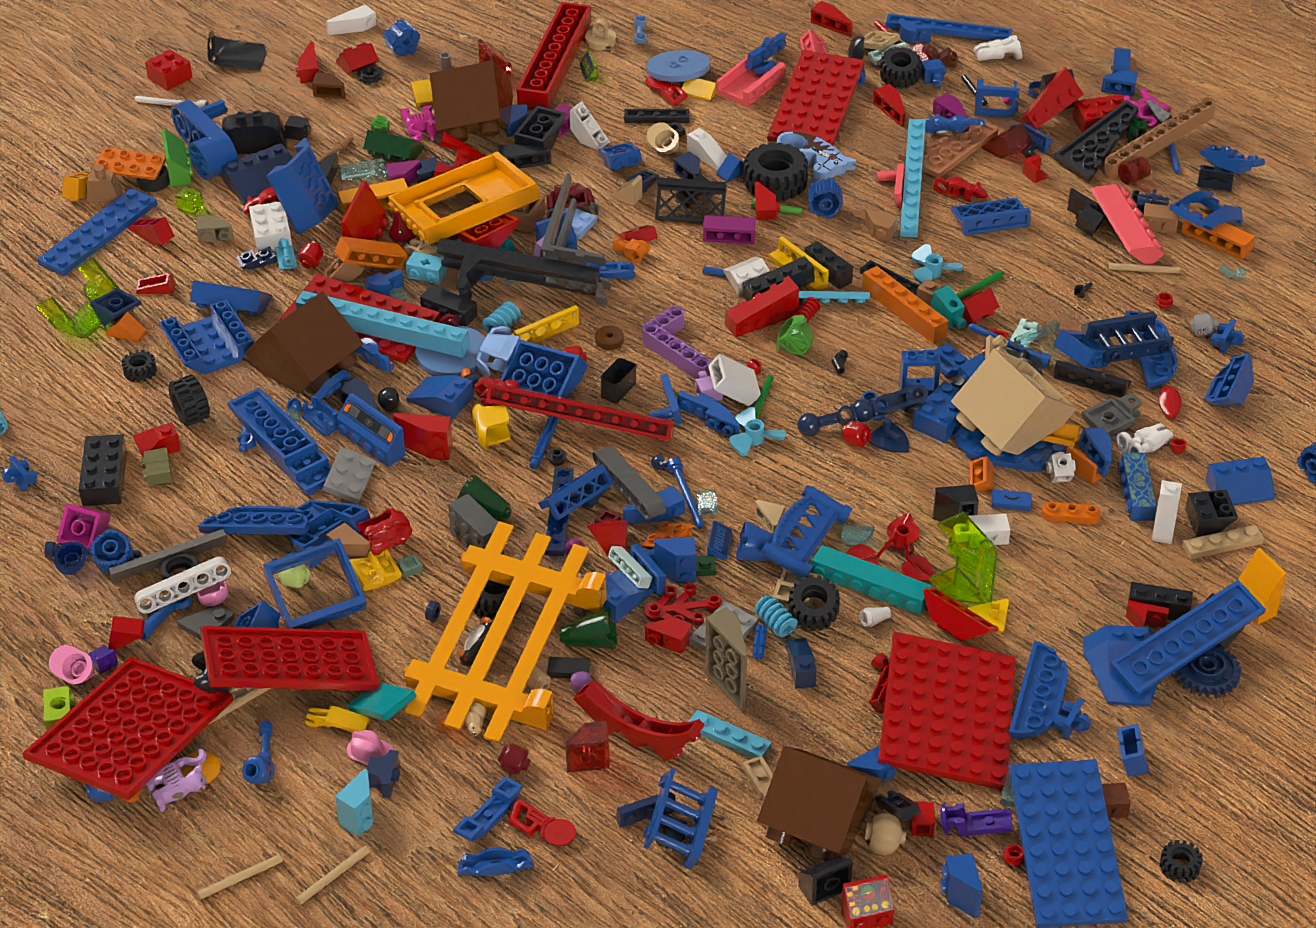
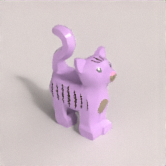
M198 749L199 756L197 758L182 757L176 761L169 762L145 784L149 792L155 790L157 785L164 784L163 788L152 793L161 812L165 810L166 804L182 799L190 792H203L205 790L207 778L203 776L201 766L207 758L205 750ZM184 765L195 767L186 777H183L181 768Z

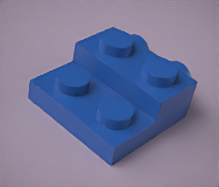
M630 142L598 149L599 156L605 160V166L611 170H619L622 166H636L637 163L642 162L640 149Z

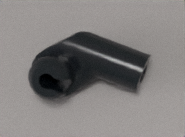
M1032 141L1023 149L1025 159L1036 155V152H1033L1038 147L1036 142Z

